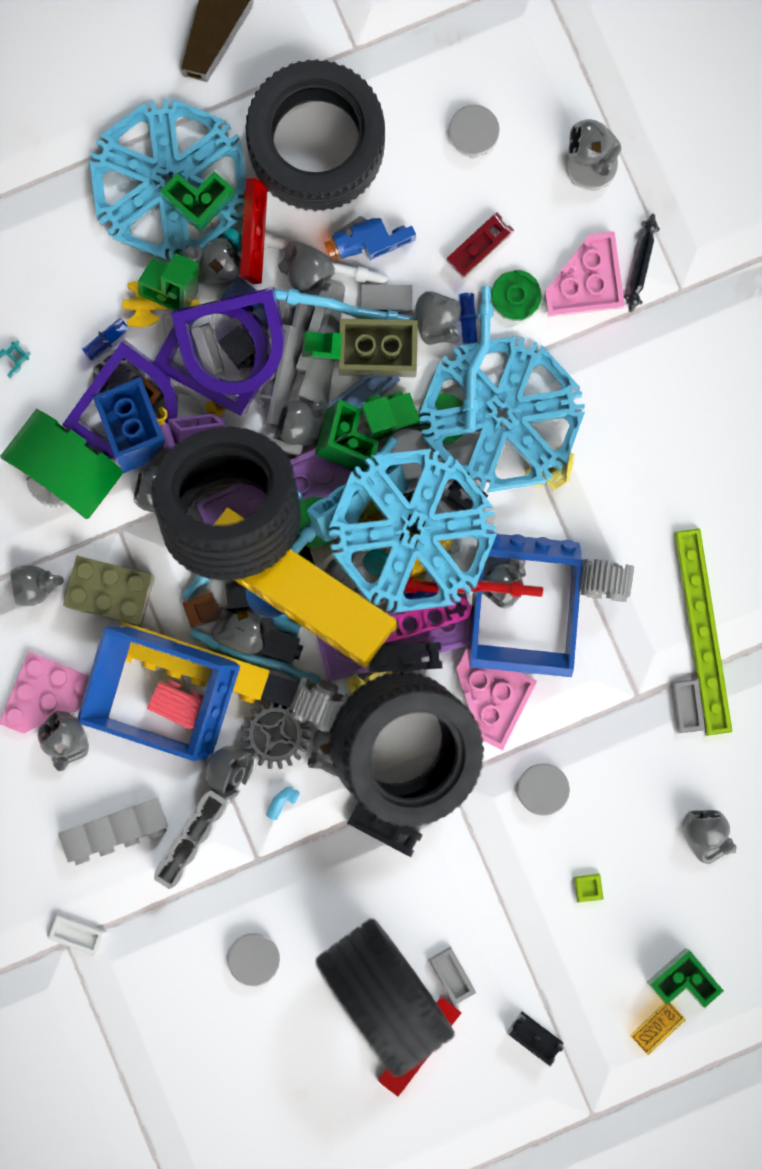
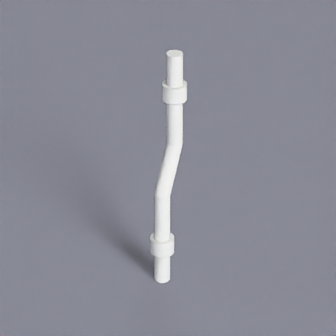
M265 232L264 247L269 248V246L286 250L288 243L292 240L272 236V233ZM332 262L335 267V274L356 278L355 281L365 283L370 281L386 285L388 275L368 271L369 268L362 266L355 268Z

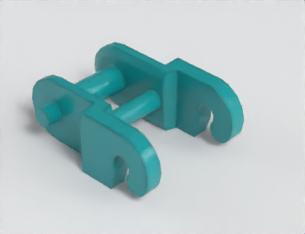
M19 340L12 341L10 343L11 346L6 351L4 349L0 350V358L4 355L9 356L16 365L7 374L8 378H12L14 373H18L22 369L20 365L25 360L28 361L30 359L31 352L25 353L19 346ZM14 349L22 356L19 360L11 354Z

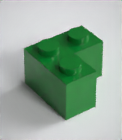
M215 171L197 189L176 173L160 191L162 199L200 233L235 196L233 187Z
M176 253L169 263L152 258L138 279V295L173 311L189 307L198 293L199 263L190 257H183Z
M399 391L389 395V399L387 396L380 398L379 394L365 399L366 403H363L361 407V416L370 438L378 440L390 436L400 429L419 426L420 419L410 392L404 394L403 391Z
M340 399L326 409L315 455L352 471L357 466L362 472L369 467L364 461L369 458L374 462L371 456L376 455L379 441L356 432L362 409Z
M687 948L682 950L646 982L666 1005L687 989L699 1005L706 1008L724 992L717 981Z

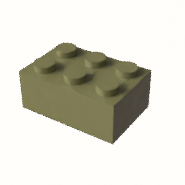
M340 319L342 345L341 358L339 360V376L416 377L418 320Z
M76 555L63 606L142 627L155 577L152 574Z

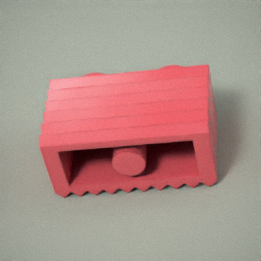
M170 679L166 683L160 681L147 709L193 731L204 696L191 690L190 694H187L180 690L182 685Z

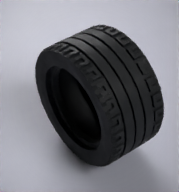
M308 59L304 62L297 61V63L288 64L289 66L285 68H280L278 72L275 71L273 76L268 77L265 83L260 85V89L255 92V97L252 98L251 105L248 107V114L246 115L245 134L248 153L257 178L264 184L268 192H271L272 196L277 197L282 203L285 202L288 206L292 205L296 209L301 208L304 211H308V209L317 212V210L326 211V209L334 210L336 207H342L343 204L351 203L353 199L356 200L360 194L365 192L366 188L370 187L371 182L376 179V174L379 173L383 162L385 150L383 109H381V103L377 99V94L373 93V88L367 84L365 79L361 78V75L355 74L351 68L348 69L345 65H338L337 62H328V60ZM307 102H326L339 107L350 116L358 130L359 138L352 154L342 164L333 169L322 172H309L298 169L281 157L273 143L276 128L284 115L294 107Z
M232 426L210 428L194 433L176 444L164 456L162 462L158 465V469L155 471V477L152 481V500L162 538L173 559L179 565L184 566L186 570L191 571V573L217 580L243 579L259 574L275 565L291 549V545L295 542L296 536H298V529L301 525V509L293 467L287 454L282 451V448L262 433ZM223 483H246L257 487L267 495L263 504L256 512L246 519L232 524H207L196 520L188 514L189 508L200 494L213 486Z
M401 671L400 673L383 674V676L375 677L374 680L367 681L358 690L352 692V695L346 699L345 704L341 706L340 711L336 715L337 718L333 722L330 751L332 752L331 760L333 761V767L336 770L337 776L356 801L377 819H381L386 823L389 822L392 825H407L408 827H418L422 824L427 825L436 822L454 812L457 807H460L477 784V780L481 775V769H483V752L485 751L483 746L484 739L481 736L482 731L478 727V721L475 720V716L468 707L436 680L428 676L425 677L422 674L416 675L414 672L408 674ZM412 713H425L437 717L441 728L440 749L433 764L422 775L404 783H386L374 778L371 767L372 749L377 737L389 723L401 716Z
M368 919L361 924V928L358 926L349 933L350 936L347 934L338 941L339 943L336 942L330 946L328 951L325 950L318 955L315 964L330 991L375 1055L393 1076L401 1077L410 1070L409 1067L413 1069L421 1063V1060L424 1061L432 1055L431 1051L435 1053L443 1047L442 1043L445 1045L455 1036V1031L389 935L375 919Z

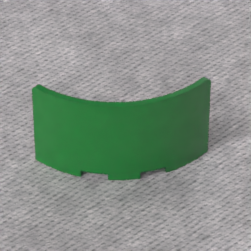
M37 408L0 455L3 461L42 485L84 519H89L123 475L122 469L105 454L95 451L86 444L87 441L71 429L67 431L56 419Z

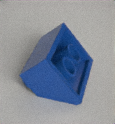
M141 377L93 397L113 454L123 473L148 464L165 442Z

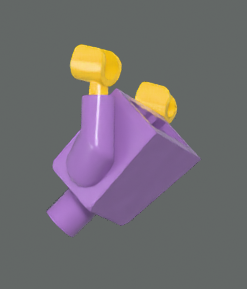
M208 401L205 406L208 414L169 419L166 424L167 411L163 407H159L160 418H157L165 438L163 446L167 453L180 441L194 433L210 428L225 427L224 417H221V414L226 408L216 403L215 409V403Z

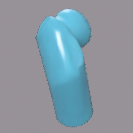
M285 614L272 618L277 629L297 637L301 625L289 620V617Z
M291 786L285 787L273 797L266 816L272 820H278L286 801L295 804L300 792L294 790Z

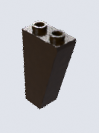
M254 0L198 1L181 66L183 77L204 82L209 81L253 8Z

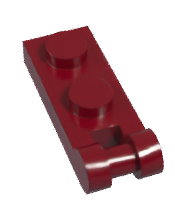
M498 212L492 215L446 258L447 263L463 279L515 232L511 225L507 226L502 221L503 217ZM493 227L500 232L496 237L490 232Z

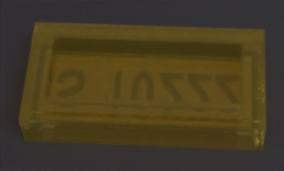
M663 1003L629 1036L649 1056L686 1019L671 1003L668 1005Z

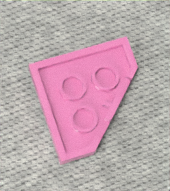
M615 231L589 234L554 281L545 290L548 317L623 309L625 307Z
M467 646L456 668V672L469 710L475 716V720L478 721V727L482 731L481 736L484 742L503 751L537 680L521 672L469 667Z
M28 651L1 716L0 725L24 734L42 726L55 711L73 713L80 710L89 675Z

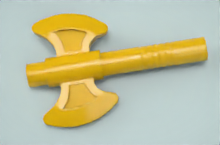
M138 281L127 284V287L135 293L136 298L122 299V309H131V311L136 312L127 320L126 324L130 327L144 328L158 322L159 317L152 314L151 311L169 308L138 295ZM194 299L189 307L199 305L200 299Z

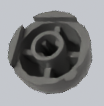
M224 746L215 753H211L205 761V776L209 787L226 800L237 796L240 791L236 789L241 781L242 784L246 785L252 773L254 759L251 760L249 758L252 756V753L237 746Z

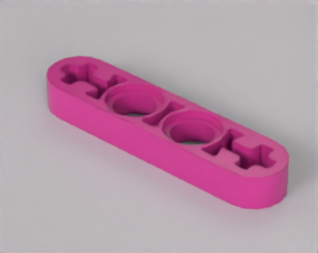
M460 597L461 601L459 602L461 606H466L467 610L463 612L464 616L459 617L458 613L450 614L449 616L452 619L450 621H446V612L443 607L414 610L393 616L394 619L398 620V628L402 635L397 636L396 631H392L384 643H390L462 622L470 616L471 605L468 600ZM452 599L451 601L455 605L448 606V610H452L456 607V602H454ZM439 610L442 614L441 622L431 624L427 619L429 611ZM406 617L416 619L417 628L414 631L409 632L403 628L402 622Z

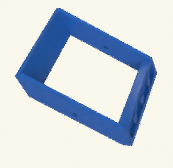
M489 531V532H486V533H487V534H494V533H497V532ZM497 533L488 554L490 557L572 565L565 653L478 644L482 591H473L468 641L469 667L572 678L575 664L580 601L579 589L583 564L580 543L572 540L561 541L546 537L534 538L525 537L520 534L506 535ZM477 541L476 553H477V550H478V547H479L478 541ZM484 567L479 577L481 581H483Z
M104 626L77 719L82 725L191 761L206 760L211 753H214L240 665L235 661L129 626ZM131 642L212 668L189 744L109 718Z

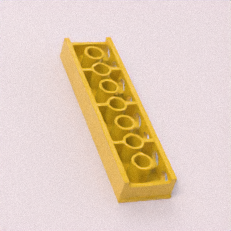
M227 507L214 525L232 524L242 521L244 518ZM291 549L275 565L265 571L247 578L234 580L364 669L369 666L368 663L391 632H394L397 628L396 619Z

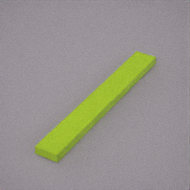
M701 528L676 531L674 536L696 675L699 681L706 736L731 733L733 729Z

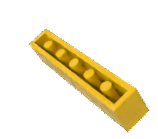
M123 621L121 622L120 626H129L235 661L240 665L233 692L241 694L240 700L254 704L255 699L262 700L261 696L271 671ZM133 642L130 644L126 662L131 663L132 658L142 661L141 667L156 671L157 667L166 669L165 675L180 679L181 675L190 677V683L204 688L209 681L212 668Z

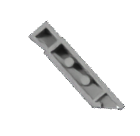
M327 280L319 296L344 302L346 287L341 283ZM316 306L308 331L339 333L342 313L326 307ZM301 351L296 370L305 376L299 391V400L309 403H318L320 400L329 403L335 360L304 358Z
M279 301L285 333L284 353L278 368L271 378L259 388L254 398L267 415V423L278 425L282 408L285 404L289 403L297 376L296 367L302 351L303 333L308 331L315 310V306L302 303L291 305L286 304V301ZM268 327V332H267V333H268V336H269V339H270V344H271V346H272L271 333H270V329H269V327Z

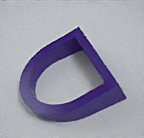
M274 287L174 310L171 313L181 356L186 368L196 381L211 391L226 395L251 392L267 382L281 362L285 348V333ZM263 303L272 339L271 353L266 365L254 376L239 381L220 379L208 372L197 357L188 320Z
M246 307L216 313L236 318L250 332L255 344L256 354L255 363L248 378L254 376L266 365L271 353L270 339L264 325ZM199 318L188 320L190 327ZM173 325L154 362L175 381L239 416L246 414L259 388L236 396L217 393L201 385L193 378L186 367L174 361L179 344Z
M125 339L119 344L62 424L68 430L71 429L87 441L86 443L94 449L112 458H115L109 440L86 424L80 417L123 358L149 375L160 387L167 411L165 423L167 424L169 419L177 418L178 415L176 390L167 373Z

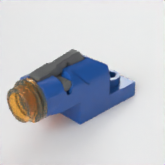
M359 216L334 232L323 244L331 261L336 259L340 261L346 257L362 254V250H365L370 261L416 241V232L412 225L407 228L405 225H402L392 230V234L388 235L381 218L367 220Z

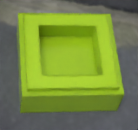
M600 873L574 876L577 903L604 900Z

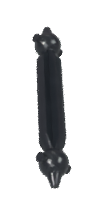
M653 213L647 220L641 222L645 232L641 235L629 284L630 293L624 295L629 312H633L636 306L643 303L639 294L644 288L654 246L653 233L660 230Z

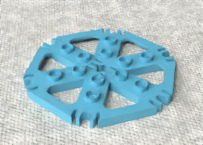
M167 98L164 99V107L162 109H157L154 100H151L150 112L147 110L146 101L99 136L100 140L96 141V145L103 148V152L99 155L91 153L92 159L97 162L89 159L97 220L100 218L99 223L101 226L106 222L113 223V226L107 231L113 240L164 261H167V251H169V257L172 259L176 251L183 252L189 246H199L203 249L208 241L222 237L228 228H234L238 225L239 220H234L231 216L236 219H242V214L237 212L235 208L238 205L244 206L245 200L238 197L244 198L243 193L246 187L242 142L240 141L236 144L239 141L238 134L232 138L226 137V133L231 130V125L226 124L227 122L224 119L175 99H172L173 106L170 109ZM186 117L209 128V133L179 155L175 125L178 118ZM138 123H147L150 127L153 158L119 145L120 137ZM222 157H231L234 161L236 174L235 196L218 213L221 218L220 224L201 239L195 240L189 235L188 221L162 199L160 191L166 184L162 177H169L170 174H173L174 177L178 173L197 189L205 181L197 177ZM108 171H113L141 183L113 205H109L105 200L103 176ZM159 205L164 238L162 243L154 245L132 236L130 227Z
M517 336L490 340V347L486 354L504 352L509 357L498 388L480 368L477 372L476 400H478L479 405L478 413H476L475 432H481L470 463L461 466L472 480H479L481 482V492L485 489L486 483L490 484L486 493L544 484L547 480L550 481L553 477L548 471L550 467L556 468L558 472L562 471V464L566 467L585 411H583L585 404H575L573 401L576 398H582L581 387L542 344L538 353H536L537 342L535 341L531 348H524V337L519 339L518 346L514 345ZM480 342L459 345L458 349L454 348L453 355L457 358L455 361L448 360L446 356L442 360L444 366L439 361L419 413L420 424L427 423L431 426L429 429L422 430L423 441L433 452L439 451L438 458L443 463H445L446 458L450 455L443 447V440L446 437L474 432L465 431L463 406L437 410L435 403L442 384L447 380L454 381L466 394V371ZM538 365L544 366L561 385V390L523 396L532 370ZM497 409L501 411L507 410L506 416L508 420L504 417L497 418ZM560 418L565 419L569 423V428L562 447L558 450H553L529 423ZM506 440L530 465L531 471L528 475L500 479L496 476L495 469ZM452 457L451 464L448 466V467H450V468H452L453 463H454V460H455L453 457Z
M432 449L371 456L377 466L374 465L371 459H366L364 462L369 467L368 472H362L357 466L354 472L360 479L355 477L353 472L350 473L328 529L332 527L339 528V530H332L328 533V536H337L339 538V544L331 545L330 550H342L340 553H332L331 555L367 601L371 602V597L374 593L377 596L373 600V605L377 606L380 599H386L388 602L386 611L388 612L393 608L394 602H396V609L393 613L455 605L450 600L449 595H451L454 602L458 603L461 601L457 595V590L463 589L467 595L470 594L472 591L469 585L465 584L466 582L471 585L473 590L475 589L497 534L486 533V531H493L497 528V525H488L486 523V517L494 516L495 512H483V509L493 508L491 503L457 459L454 460L452 468L448 467L452 461V456L450 455L446 458L445 463H440L437 459L438 450L432 454L431 460L429 459V454ZM408 463H417L421 467V475L410 502L406 500L386 474L387 467ZM450 479L458 481L473 502L472 508L464 511L434 514L447 481ZM358 490L364 491L386 520L348 524L345 520V514L353 494ZM418 518L416 530L419 531V535L415 534L407 543L409 531L406 530V526L411 527ZM468 537L477 539L479 547L471 568L466 572H462L439 541ZM391 547L378 581L373 584L368 583L352 564L351 555L356 551ZM416 558L439 588L438 594L435 597L408 600L403 595V590Z

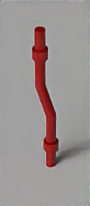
M409 577L404 588L406 592L416 593V591L438 593L439 591L435 582L417 580V577ZM479 580L474 590L469 583H465L469 585L472 592L511 594V597L519 598L522 595L543 597L544 587L523 585V582L512 581L511 584ZM463 589L457 590V593L465 592Z

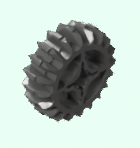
M268 701L269 708L266 709L264 704L260 702L258 705L261 712L258 713L252 708L250 712L255 716L253 720L249 717L244 718V721L250 723L249 728L241 727V731L248 732V736L241 737V741H249L250 745L245 746L243 749L246 751L254 750L252 756L249 757L251 760L257 756L261 757L258 761L259 766H262L265 760L269 761L268 769L273 768V762H277L278 769H283V760H286L288 766H292L293 763L290 757L294 756L297 760H300L301 756L296 753L298 749L303 752L307 751V748L301 745L302 741L310 742L311 740L309 737H303V732L311 731L310 727L302 728L301 725L308 720L306 719L305 722L294 719L291 716L292 709L290 707L284 709L281 704H278V707H274V702ZM282 713L280 719L272 726L265 725L259 721L267 714ZM289 717L296 725L297 740L290 738L285 733L284 728ZM282 722L280 734L288 739V741L283 739L279 741L277 739V742H272L269 747L272 736L268 731L264 730V727L269 730L271 728L275 730V727H279ZM255 728L262 731L267 737L263 751L258 748L255 742ZM278 743H285L292 747L284 755L269 756Z

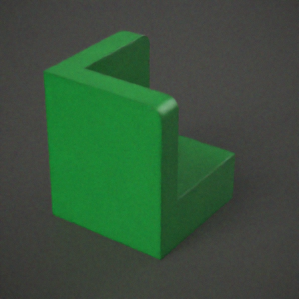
M304 332L302 357L340 360L342 333Z

